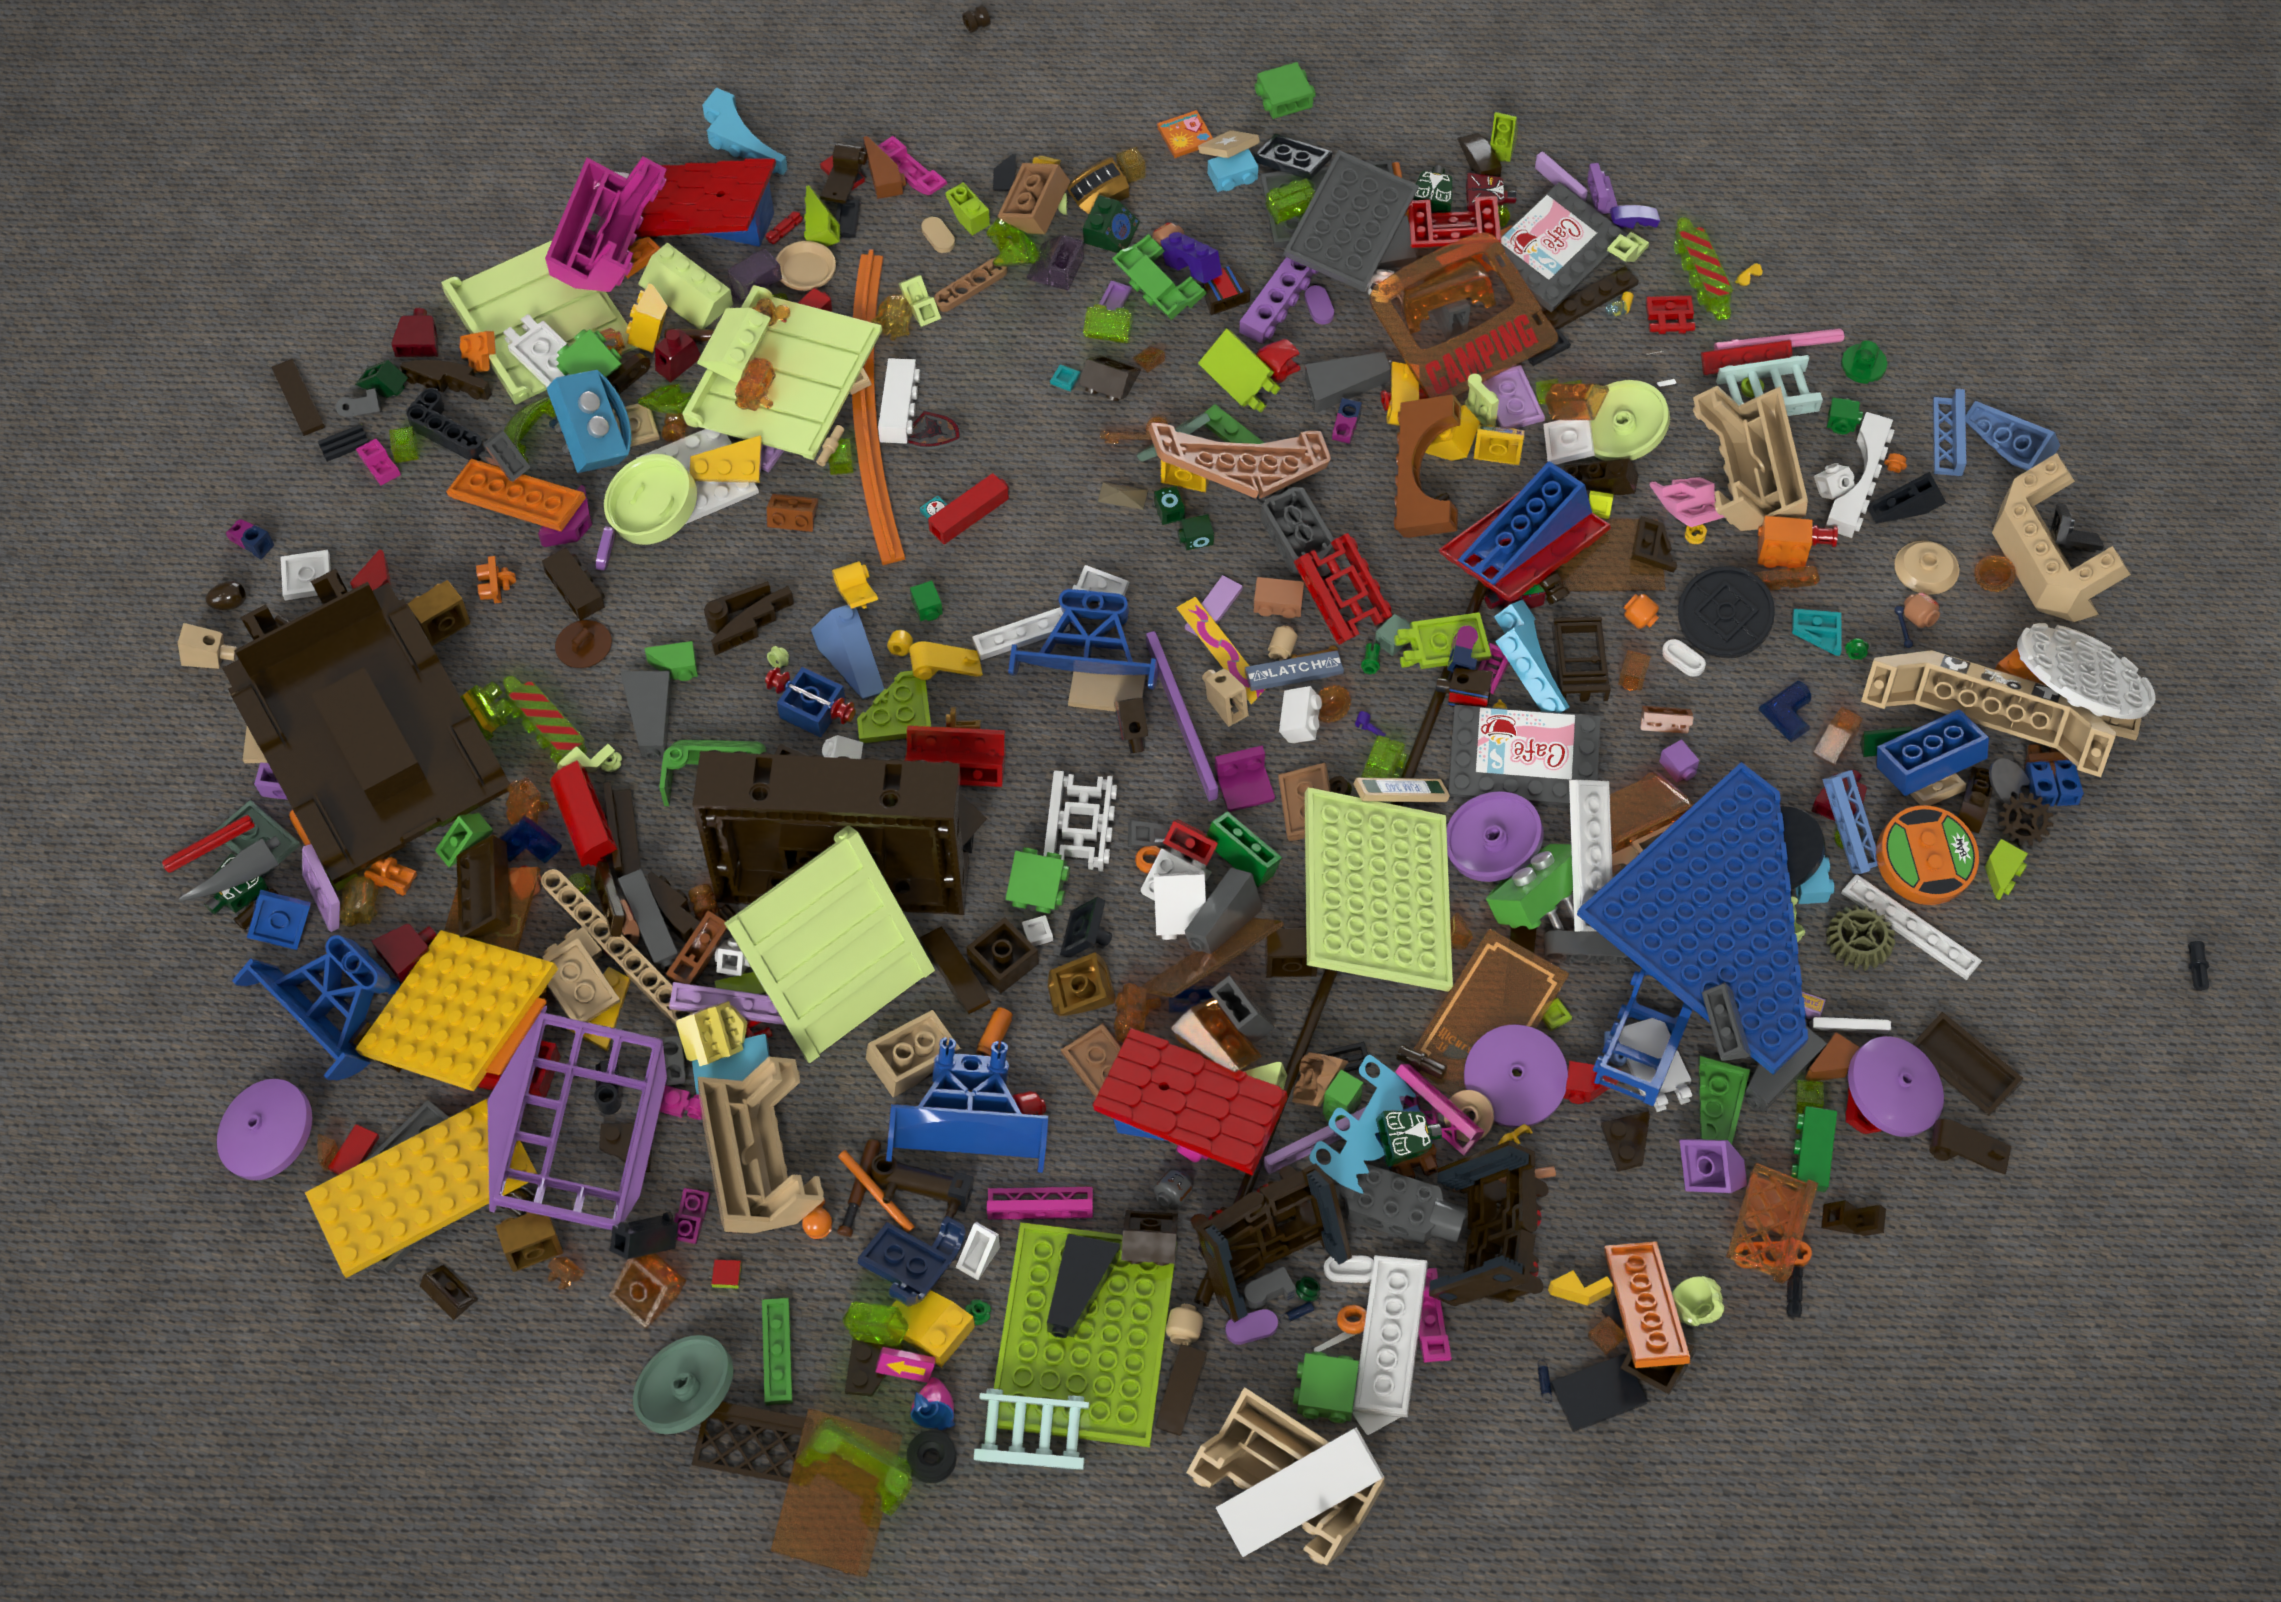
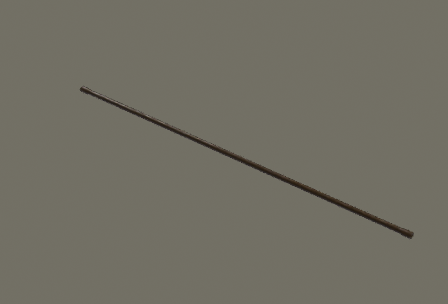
M1479 580L1465 614L1479 612L1488 589ZM1448 665L1444 666L1440 677L1452 679L1453 672L1447 670ZM1435 689L1401 778H1414L1447 693L1437 692ZM1391 802L1390 804L1403 806L1404 802ZM1325 969L1285 1070L1287 1078L1284 1090L1287 1091L1288 1098L1299 1073L1300 1062L1306 1055L1338 971ZM1286 1103L1254 1174L1245 1173L1234 1203L1252 1193ZM1208 1269L1194 1298L1196 1304L1204 1302L1203 1306L1205 1307L1209 1306L1214 1294Z

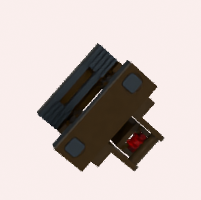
M1509 1140L1438 1168L1437 1183H1442V1185H1446V1187L1451 1189L1455 1188L1456 1191L1459 1190L1463 1194L1468 1193V1229L1471 1230V1233L1468 1236L1463 1273L1453 1277L1446 1275L1431 1280L1429 1296L1450 1305L1458 1306L1483 1298L1511 1303L1518 1297L1530 1293H1541L1544 1286L1541 1279L1537 1277L1539 1272L1537 1263L1539 1259L1533 1255L1536 1238L1533 1232L1536 1231L1541 1223L1540 1211L1542 1208L1537 1204L1536 1197L1542 1198L1547 1196L1549 1188L1544 1181L1535 1177V1151ZM1506 1177V1185L1499 1181V1179ZM1497 1203H1500L1501 1206L1497 1211Z
M1317 1163L1302 1169L1301 1172L1296 1171L1292 1166H1285L1279 1171L1282 1180L1277 1182L1269 1181L1268 1184L1260 1186L1257 1192L1249 1193L1230 1207H1221L1220 1210L1212 1212L1209 1219L1204 1214H1195L1191 1217V1225L1195 1229L1200 1243L1198 1247L1199 1253L1208 1267L1217 1303L1234 1323L1248 1315L1243 1296L1237 1291L1236 1286L1264 1269L1265 1263L1275 1262L1317 1241H1320L1323 1248L1337 1261L1338 1265L1352 1258L1334 1182ZM1292 1216H1295L1296 1218L1295 1220H1292L1281 1226H1277V1224L1283 1222L1284 1220Z

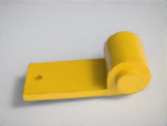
M1392 361L1391 401L1387 410L1386 422L1387 424L1400 426L1398 412H1400L1401 402L1419 400V366Z
M858 561L832 570L838 591L851 609L858 606L865 609L867 608V603L878 600L876 593L866 581L869 578V573L865 564L861 565Z
M924 641L914 643L909 648L913 675L921 680L932 678L939 670L975 677L983 675L979 655L975 650Z

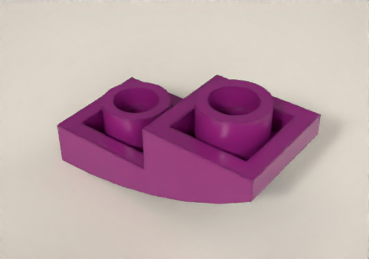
M688 1188L683 1189L679 1212L676 1213L674 1222L678 1223L676 1240L697 1244L711 1193Z

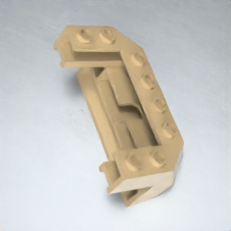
M1718 385L1693 397L1695 404L1693 412L1698 420L1701 419L1709 430L1712 429L1719 435L1721 442L1719 450L1725 460L1723 468L1730 482L1728 483V489L1733 496V501H1730L1719 490L1714 492L1716 498L1714 506L1717 513L1723 515L1729 524H1733L1740 531L1757 530L1759 526H1762L1765 516L1798 519L1806 516L1808 499L1781 387L1779 386L1740 406Z
M2056 453L2014 478L2001 504L1992 534L2035 608L2039 612L2076 622L2099 615L2090 598L2131 574L2113 546L2072 569L2058 544L2055 543L2051 532L2035 505L2075 482Z
M768 1057L743 1081L698 1077L703 1127L720 1219L725 1232L758 1233L799 1223L824 1201V1192L819 1176H814L804 1186L801 1175L792 1174L788 1178L787 1166L782 1151L783 1145L778 1131V1120L774 1111V1106L800 1083V1073L797 1069L796 1059Z
M1244 1387L1220 1433L1201 1445L1186 1473L1193 1477L1192 1479L1195 1483L1203 1487L1210 1488L1228 1476L1233 1479V1483L1236 1486L1247 1490L1330 1442ZM1384 1478L1301 1524L1302 1528L1309 1534L1318 1535L1303 1549L1309 1553V1557L1313 1561L1328 1565L1345 1550L1384 1487Z

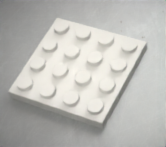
M704 429L639 457L650 454L668 455L677 459L690 473V456L732 443L726 434ZM695 481L697 500L695 508L685 524L758 494L757 486L751 482Z

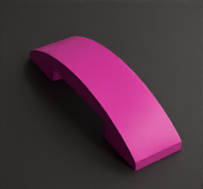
M894 136L878 145L898 165L899 173H904L905 181L915 190L931 195L947 185V181L934 170L929 172L907 153L906 146Z
M1437 1268L1427 1269L1418 1336L1424 1362L1451 1360L1441 1301L1429 1296L1430 1281L1438 1278Z

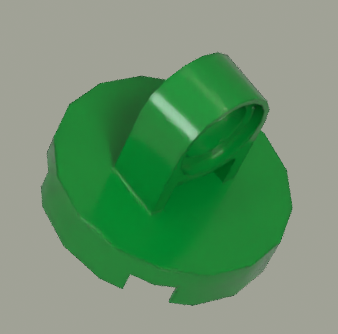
M1868 340L1849 347L1843 353L1841 367L1845 375L1851 380L1863 384L1880 380L1885 374L1888 364L1886 356L1879 349L1878 345Z

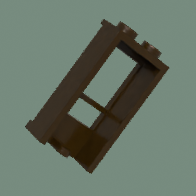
M1564 616L1554 618L1552 636L1558 688L1566 700L1567 694L1580 693V701L1587 702L1590 699L1591 693H1602L1603 701H1608L1611 688L1609 685L1602 617L1585 616L1570 618ZM1562 633H1595L1598 656L1565 658ZM1565 662H1599L1600 671L1566 672Z

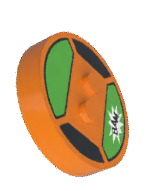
M1922 805L1910 807L1899 812L1885 826L1877 841L1876 860L1882 877L1897 894L1914 903L1936 905L1956 898L1972 882L1978 870L1979 851L1973 834L1957 816L1942 808Z

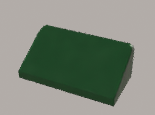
M1912 727L1864 731L1860 741L1863 757L1877 756V746L1912 731Z

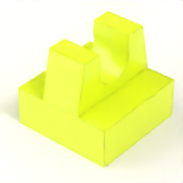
M1590 490L1589 502L1592 513L1600 518L1609 519L1614 494Z

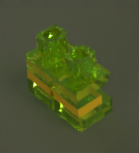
M490 682L483 688L476 684L461 696L463 703L474 718L486 741L494 736L492 732L496 728L508 724L505 717L514 710L511 704L504 698L497 703L494 701L502 694L501 688L494 682Z

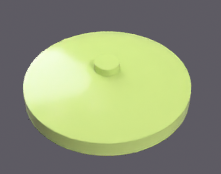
M1636 380L1618 381L1600 388L1587 399L1579 412V415L1589 414L1595 457L1604 461L1628 458L1635 460L1648 454L1663 440L1670 424L1669 408L1661 392L1648 383Z

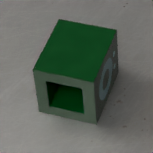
M1177 486L1164 487L1154 491V504L1162 525L1185 519V507Z
M1208 514L1181 520V529L1177 530L1179 542L1180 544H1185L1186 551L1214 545V532Z

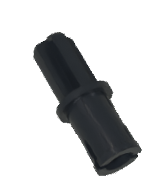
M2193 941L2188 944L2190 955L2188 968L2192 970L2193 986L2197 991L2207 990L2209 988L2207 973L2209 962L2206 961L2205 944L2202 941Z

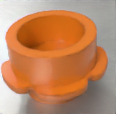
M1891 453L1884 460V464L1888 466L1887 470L1900 473L1901 470L1906 469L1907 459L1903 455Z

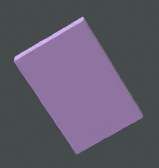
M1521 365L1480 375L1482 384L1498 397L1499 405L1496 421L1500 428L1516 429L1545 421V416Z
M312 844L303 846L302 876L328 930L332 932L339 929L340 901Z

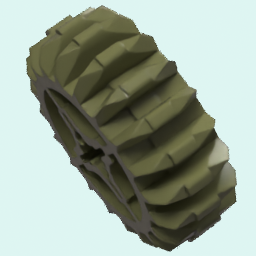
M1857 904L1853 906L1852 910L1846 906L1843 912L1838 911L1835 917L1830 920L1826 931V936H1828L1826 945H1830V954L1837 953L1836 961L1842 958L1845 959L1844 967L1848 966L1851 962L1854 964V971L1858 969L1859 964L1862 965L1864 971L1868 970L1869 966L1875 969L1879 963H1885L1887 957L1891 956L1892 948L1895 945V939H1893L1895 931L1891 930V922H1884L1885 914L1881 916L1876 915L1877 908L1870 912L1867 905L1862 910L1858 908ZM1842 929L1846 932V936L1849 938L1848 943H1846L1842 936ZM1874 931L1877 933L1879 937L1880 946L1876 943V939L1872 935Z

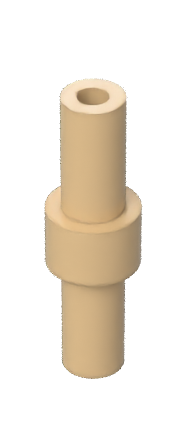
M836 425L830 438L825 440L822 446L823 451L817 460L820 466H825L830 455L834 454L838 448V441L844 432L842 426Z

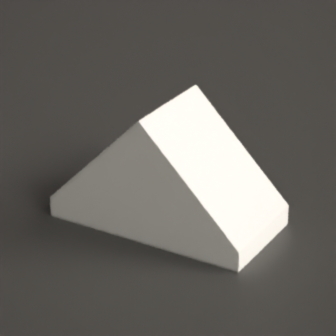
M975 1222L956 1268L979 1280L1000 1249L999 1234Z

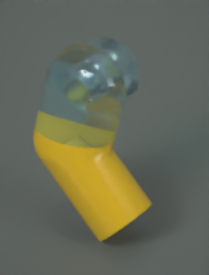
M1624 292L1621 301H1615L1607 305V314L1610 316L1627 314L1630 311L1634 295L1631 292Z

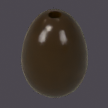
M227 581L213 587L207 593L205 600L207 605L213 609L231 610L244 603L246 592L240 583Z

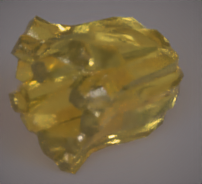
M900 294L888 296L879 305L877 316L871 320V323L882 326V333L888 336L891 333L890 340L895 341L897 337L910 334L908 325L912 317V310L908 300Z
M364 876L353 877L344 886L340 908V920L343 921V925L352 927L358 923L371 924L372 917L377 915L375 902L378 888L371 878Z

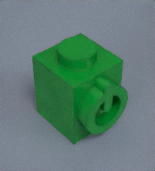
M1832 397L1828 412L1827 428H1831L1836 434L1845 435L1854 432L1856 425H1861L1863 411H1859L1860 402Z

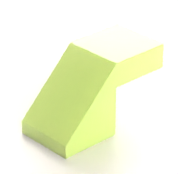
M1632 232L1626 237L1620 234L1607 248V251L1625 262H1635L1648 248L1649 242Z
M921 275L898 283L905 302L921 327L941 319L934 297L928 296Z
M607 744L590 760L576 746L558 763L557 768L560 770L578 760L587 772H596L613 756L615 750Z

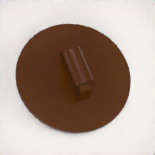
M577 621L568 625L560 632L556 639L555 651L559 660L567 666L573 668L591 667L602 661L609 653L612 645L611 634L603 624L597 621Z

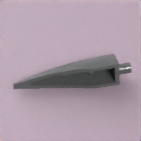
M276 836L266 842L260 839L242 850L211 878L178 899L181 902L222 892L270 871L274 867L279 866L271 850L281 843Z

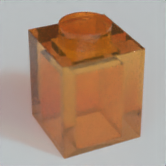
M1627 650L1618 685L1623 686L1629 691H1642L1651 656Z

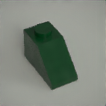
M385 360L368 367L355 385L366 390L378 388L379 395L388 398L393 395L398 396L404 390L405 386L403 384L408 377L389 360Z

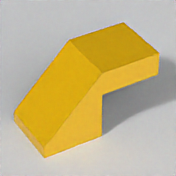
M1574 1270L1551 1281L1548 1291L1550 1295L1589 1305L1609 1295L1613 1284L1608 1277H1605L1584 1288Z

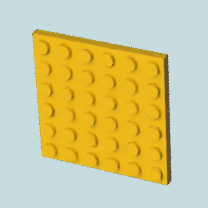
M440 930L429 945V951L419 959L355 1050L359 1055L474 1091L486 1075V1069L537 997L539 998L557 972L558 967L550 961L467 937L460 938L459 935Z

